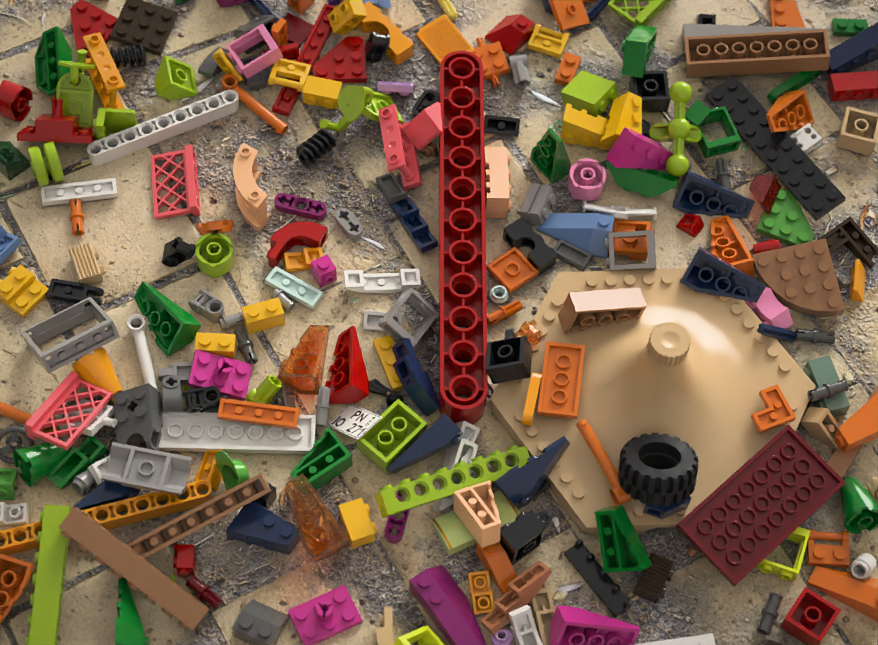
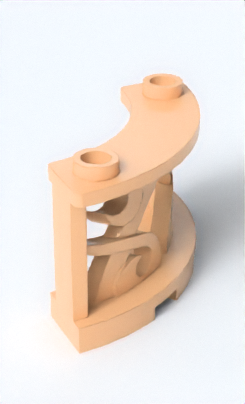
M243 143L235 156L233 164L236 202L245 221L260 232L270 220V215L267 214V194L256 184L261 177V172L257 170L256 157L258 151Z

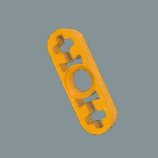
M532 372L521 425L530 427L532 425L542 374Z

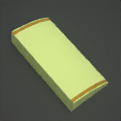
M502 489L494 492V501L497 506L501 527L516 521V517L520 514L517 507ZM454 510L431 520L448 556L477 544L475 538Z

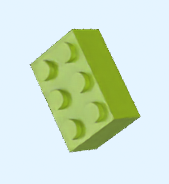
M399 399L380 415L382 418L357 440V448L385 473L388 472L387 468L427 431V422Z

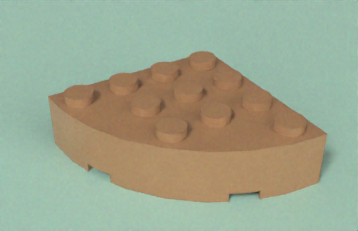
M826 238L751 255L754 259V274L757 279L766 287L771 288L774 296L782 305L799 313L817 315L819 317L843 315L845 307Z

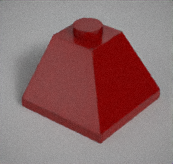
M522 14L508 15L485 35V39L490 43L500 41L503 51L513 56L530 40L535 23Z

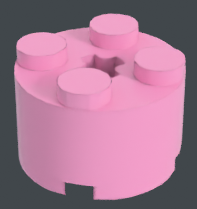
M584 158L578 160L576 164L571 166L567 186L571 197L582 201L598 200L604 189L606 170L594 159Z

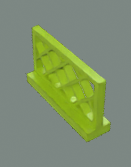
M611 0L607 3V7L634 25V29L636 25L646 26L671 0ZM635 1L636 7H627L626 2ZM638 1H647L648 5L639 7ZM616 2H623L624 7H617L614 4ZM637 11V16L633 18L628 15V12Z

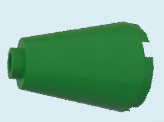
M46 442L17 448V450L13 451L14 464L16 468L20 467L22 473L19 475L24 483L31 487L45 478L72 450V447L64 450Z
M849 476L844 478L843 480L846 483L840 488L844 525L847 531L861 534V530L868 529V531L874 530L878 527L877 502L856 477Z

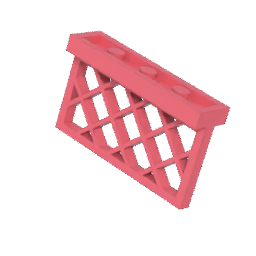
M192 144L185 145L184 150L152 155L151 172L155 219L159 220L191 213L194 217L200 216L197 158ZM183 156V160L179 164L173 162L176 157ZM165 160L166 162L161 168L156 166V161ZM171 164L176 168L169 174L165 169ZM179 170L184 172L180 180L174 177ZM164 174L167 178L162 183L158 182L157 178ZM171 179L177 182L172 189L166 187ZM180 186H183L186 190L181 195L175 192ZM162 189L168 191L163 199L158 196ZM172 195L176 196L178 199L173 204L167 202ZM181 201L187 203V208L178 209L176 207ZM164 204L170 207L166 212L159 213V209Z
M71 371L25 423L27 437L33 440L38 437L64 450H68L113 398V393L79 379V374ZM80 387L88 389V392L76 393ZM93 396H104L102 400L93 401ZM90 397L91 402L79 404L78 399ZM76 400L77 405L65 407L68 401ZM93 408L91 413L82 415V409ZM79 411V416L68 418V412ZM64 413V419L53 420L55 415ZM77 421L82 422V424L79 427H70V423ZM67 424L68 429L56 431L55 426ZM53 427L54 431L50 433L41 432L44 428ZM70 434V438L66 442L58 439L59 436Z

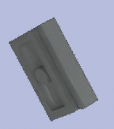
M259 53L257 56L252 55L240 60L245 66L263 54ZM267 67L249 79L243 74L249 90L267 86L271 71Z

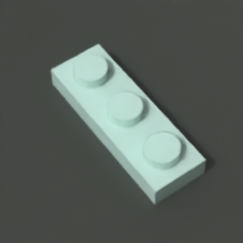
M277 266L274 267L265 279V284L274 289L283 290V294L312 310L323 297L322 291Z

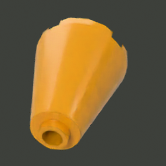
M99 347L93 350L94 354H86L73 364V369L71 370L78 373L81 380L113 393V398L110 400L113 403L114 394L122 392L123 389L106 349Z

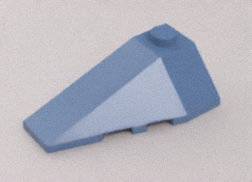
M549 213V217L544 220L542 225H537L536 230L555 240L561 238L592 254L593 257L606 259L608 249L605 248V238H608V233H612L614 216L599 213Z

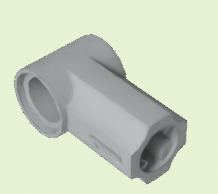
M526 54L508 56L507 62L513 75L515 87L519 89L526 88L531 82Z

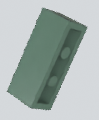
M830 356L808 360L803 369L805 374L816 385L814 389L822 387L825 383L831 384L840 381ZM845 392L835 394L829 399L817 400V408H828L833 417L846 415L850 408Z

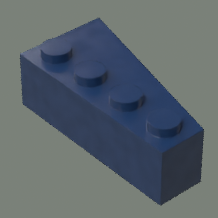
M878 22L829 50V69L826 70L829 75L847 73L878 59Z

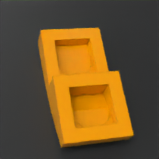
M322 247L303 248L302 252L283 253L282 259L285 271L298 272L311 269V262L323 256Z

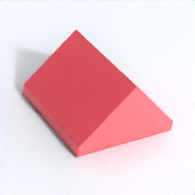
M439 102L422 110L402 129L420 151L442 132L441 106Z

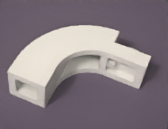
M528 605L509 612L512 624L510 628L516 645H543L534 623L531 608Z

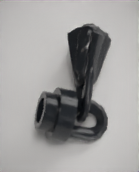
M376 378L369 381V392L387 397L386 403L388 407L397 399L403 402V395L384 386Z

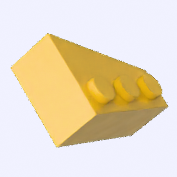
M627 92L613 100L609 112L610 119L605 125L604 129L606 132L601 137V142L613 147L624 127L642 135L641 97Z
M567 103L560 139L568 144L611 150L612 146L601 142V137L606 132L604 129L605 125L609 122V119L599 115L593 117L588 115L586 110L578 111L571 108L572 105Z

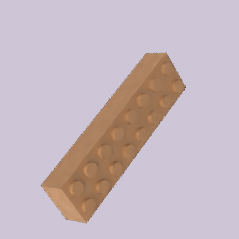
M827 29L684 37L686 78L823 71L829 69L830 51Z

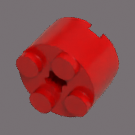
M3 80L0 85V116L15 122L23 121L31 109L29 101H33L32 91L25 86Z

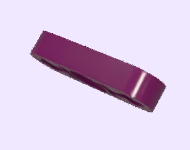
M280 193L275 197V208L280 212L317 221L323 220L327 216V207L323 202L287 193ZM304 204L306 207L303 210H298L296 205Z
M396 492L397 500L401 501L402 495ZM410 510L403 512L405 516L402 519H396L393 515L388 516L385 527V539L389 543L396 544L402 540ZM394 524L398 525L397 534L395 537H392L390 532H393Z

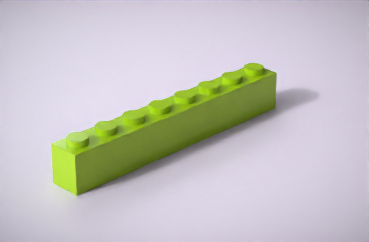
M44 505V511L40 512L39 521L42 523V531H38L37 544H40L39 552L35 553V564H38L37 572H34L32 577L35 592L30 595V606H33L32 614L28 615L27 626L30 627V635H26L25 645L58 644L69 540L61 534L63 530L59 526L71 512L70 506Z

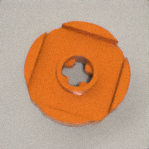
M233 219L228 220V223L227 220L209 221L202 223V225L201 223H196V230L199 231L200 235L214 233L213 230H218V233L230 232L232 227H234Z

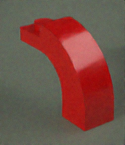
M300 221L280 228L270 238L271 248L267 253L269 266L272 268L278 266L283 253H286L292 247H322L328 238L327 227L314 222Z

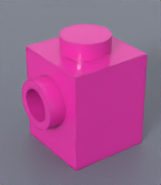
M328 254L311 262V274L320 288L337 280L336 267Z

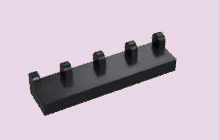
M579 539L575 542L574 546L565 551L564 556L613 617L616 618L629 609L633 602L620 590L621 587L616 585L607 573H604V569L595 559V555L590 553L583 544L582 539Z

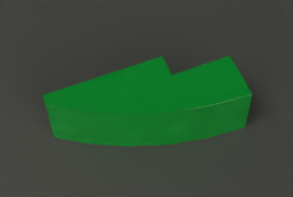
M88 436L78 448L74 446L46 477L62 490L71 484L75 476L86 471L90 465L98 462L109 450L94 436Z

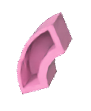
M766 287L757 303L745 301L763 324L783 329L793 325L789 309L777 300L771 288Z

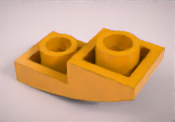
M489 571L467 573L474 614L492 612L494 610V601Z

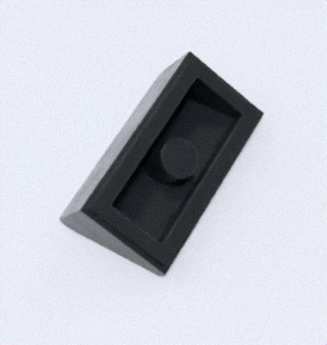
M485 114L484 133L518 137L519 118Z

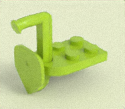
M80 49L77 50L78 62H58L60 66L69 67L70 72L63 75L58 81L56 98L57 100L59 98L63 99V115H79V127H92L94 84L90 77L85 74V68H96V65L86 63L87 51Z
M346 85L337 98V103L344 116L337 124L331 123L327 119H322L319 127L330 131L342 132L352 122L356 121L361 114L373 121L380 122L378 110L390 106L394 102L390 95L375 92L369 87ZM396 108L398 122L402 124L404 121Z

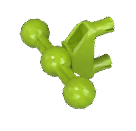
M682 81L674 83L669 91L670 98L675 103L674 119L668 123L655 124L649 130V136L652 140L673 142V155L667 159L666 169L672 176L676 177L685 175L689 169V161L684 156V143H697L702 137L701 130L697 126L689 124L685 119L686 103L692 98V88L688 83Z

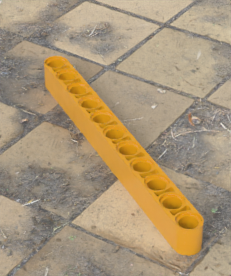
M200 480L188 483L182 495L153 492L82 511L105 529L110 530L198 507L213 499L212 486L208 481ZM202 490L208 491L204 495L199 494ZM180 496H188L185 500L179 499ZM161 501H168L165 505H159ZM141 506H148L145 510H139ZM121 511H128L125 515H118ZM101 516H107L103 521L98 520ZM39 521L0 531V542H5L0 547V554L8 556L39 548L40 544H37L38 531H42V523ZM20 537H26L21 542L17 541V539Z

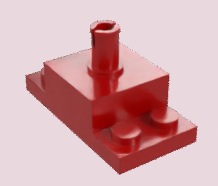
M52 98V114L40 115L35 119V125H26V128L17 133V141L91 144L95 140L96 130H92V127H81V130H79V115H63V99L59 98L57 100V98Z

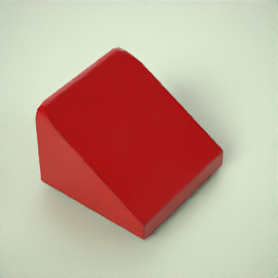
M685 213L676 227L692 237H697L703 229L704 223L701 216Z

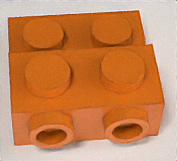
M614 219L612 233L654 229H652L651 222ZM647 237L614 239V252L617 255H627L628 260L647 261Z

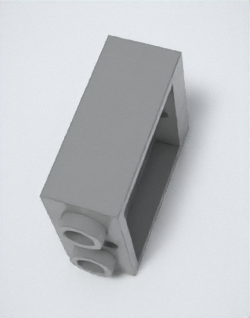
M654 230L608 233V238H605V248L609 249L610 257H606V266L610 268V271L656 269ZM647 237L648 263L615 265L614 239Z
M411 288L401 294L378 325L397 343L403 338H410L414 348L439 313L432 304L427 303L417 290ZM406 300L425 317L412 335L393 319Z

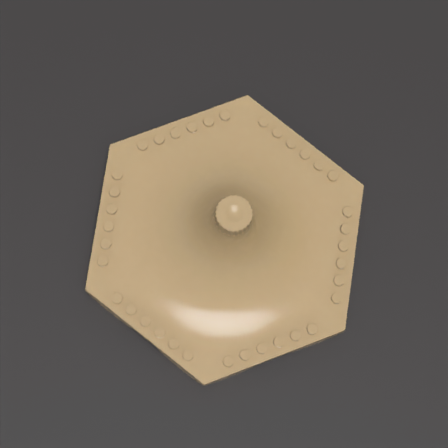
M687 268L558 272L525 335L532 345L531 375L532 372L542 374L546 341L585 345L577 419L537 415L539 387L531 427L521 425L531 377L498 383L490 397L489 404L500 424L519 447H527L530 457L542 455V450L563 436L571 443L546 479L563 509L586 533L598 535L595 511L617 505L613 502L610 495V489L612 488L610 482L576 426L580 420L586 419L617 472L621 449L628 441L636 436L640 437L641 434L647 433V435H651L652 433H658L663 435L664 433L669 434L670 437L676 436L680 438V441L687 442L695 451L699 460L695 489L690 494L692 498L688 508L660 519L643 513L645 504L641 503L638 499H632L619 505L624 506L636 533L654 528L676 527L683 518L787 425L796 431L809 402L808 390H813L816 386L776 338L761 335V333L757 332L759 324L762 322L744 300L697 292L682 284L680 281ZM627 287L640 288L647 305L640 318L618 323L612 320L604 326H599L597 323L588 325V329L580 331L579 328L571 329V333L564 334L558 314L569 292L624 289ZM778 384L796 419L793 422L759 434L750 418L753 413L766 409L759 396V392Z

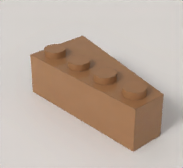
M627 287L624 289L569 292L558 314V318L564 334L571 333V329L579 328L581 331L588 329V325L597 323L599 326H604L612 320L618 323L640 318L647 305L640 288Z

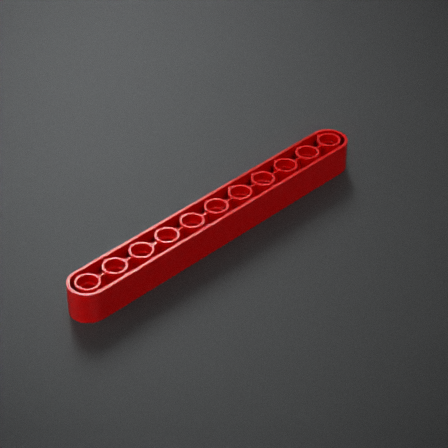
M454 51L447 54L441 61L439 78V103L442 118V132L439 134V403L441 405L439 411L441 415L446 414L454 423L466 421L473 425L482 418L485 412L488 392V374L485 370L487 353L484 83L483 64L479 57L468 51ZM465 395L469 398H459L457 396Z

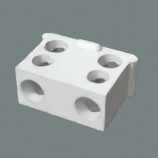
M810 123L790 136L806 154L817 148L822 141L821 136L811 127Z

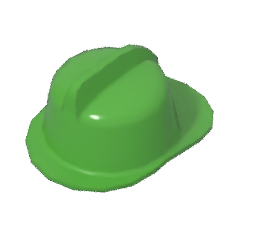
M219 450L216 452V464L227 491L250 479L247 467L242 461L238 459L231 460L223 451Z

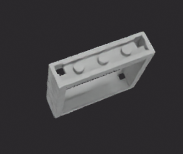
M91 297L21 331L27 347L48 374L120 337L113 320ZM90 302L91 306H84V304ZM93 317L99 322V324L44 352H41L37 347L43 342Z

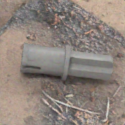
M319 387L317 405H315L316 426H327L328 409H330V388Z

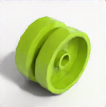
M53 141L44 143L43 150L45 156H42L38 146L28 148L31 159L29 160L34 177L36 176L39 187L49 185L50 181L47 173H51L55 183L65 181Z

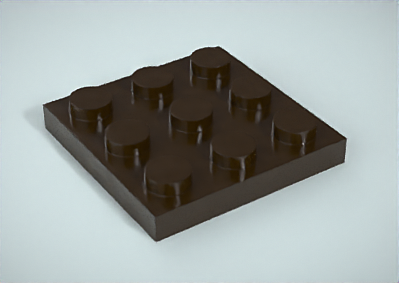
M126 0L110 34V40L131 47L134 44L137 49L139 44H142L146 52L161 56L178 17V12L143 0Z

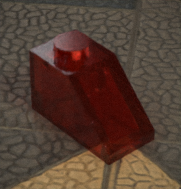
M755 175L749 190L766 215H770L781 185L775 175Z

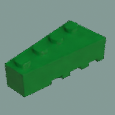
M636 25L631 30V33L622 42L621 52H624L621 75L643 78L647 67L645 63L649 62L656 43L657 27Z

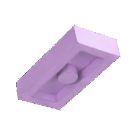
M378 81L377 91H381L383 94L399 92V95L408 96L409 93H413L414 83Z

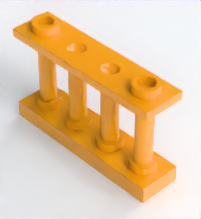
M101 33L83 36V40L91 55V58L86 59V63L96 65V68H85V71L94 84V90L102 108L124 109L117 90L124 89L125 84Z

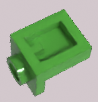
M0 468V500H14V487L18 478V469Z

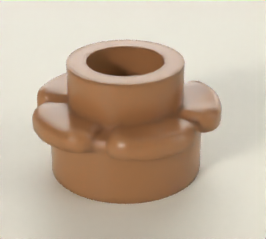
M430 142L421 150V153L426 157H434L437 147Z

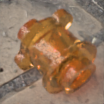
M532 320L531 322H524L516 334L518 337L526 335L532 345H536L542 339V332L536 329L535 325L537 322Z

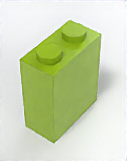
M581 70L561 91V96L565 106L567 103L571 104V108L578 111L584 109L587 111V114L596 117L604 112L613 100L618 97L616 82Z

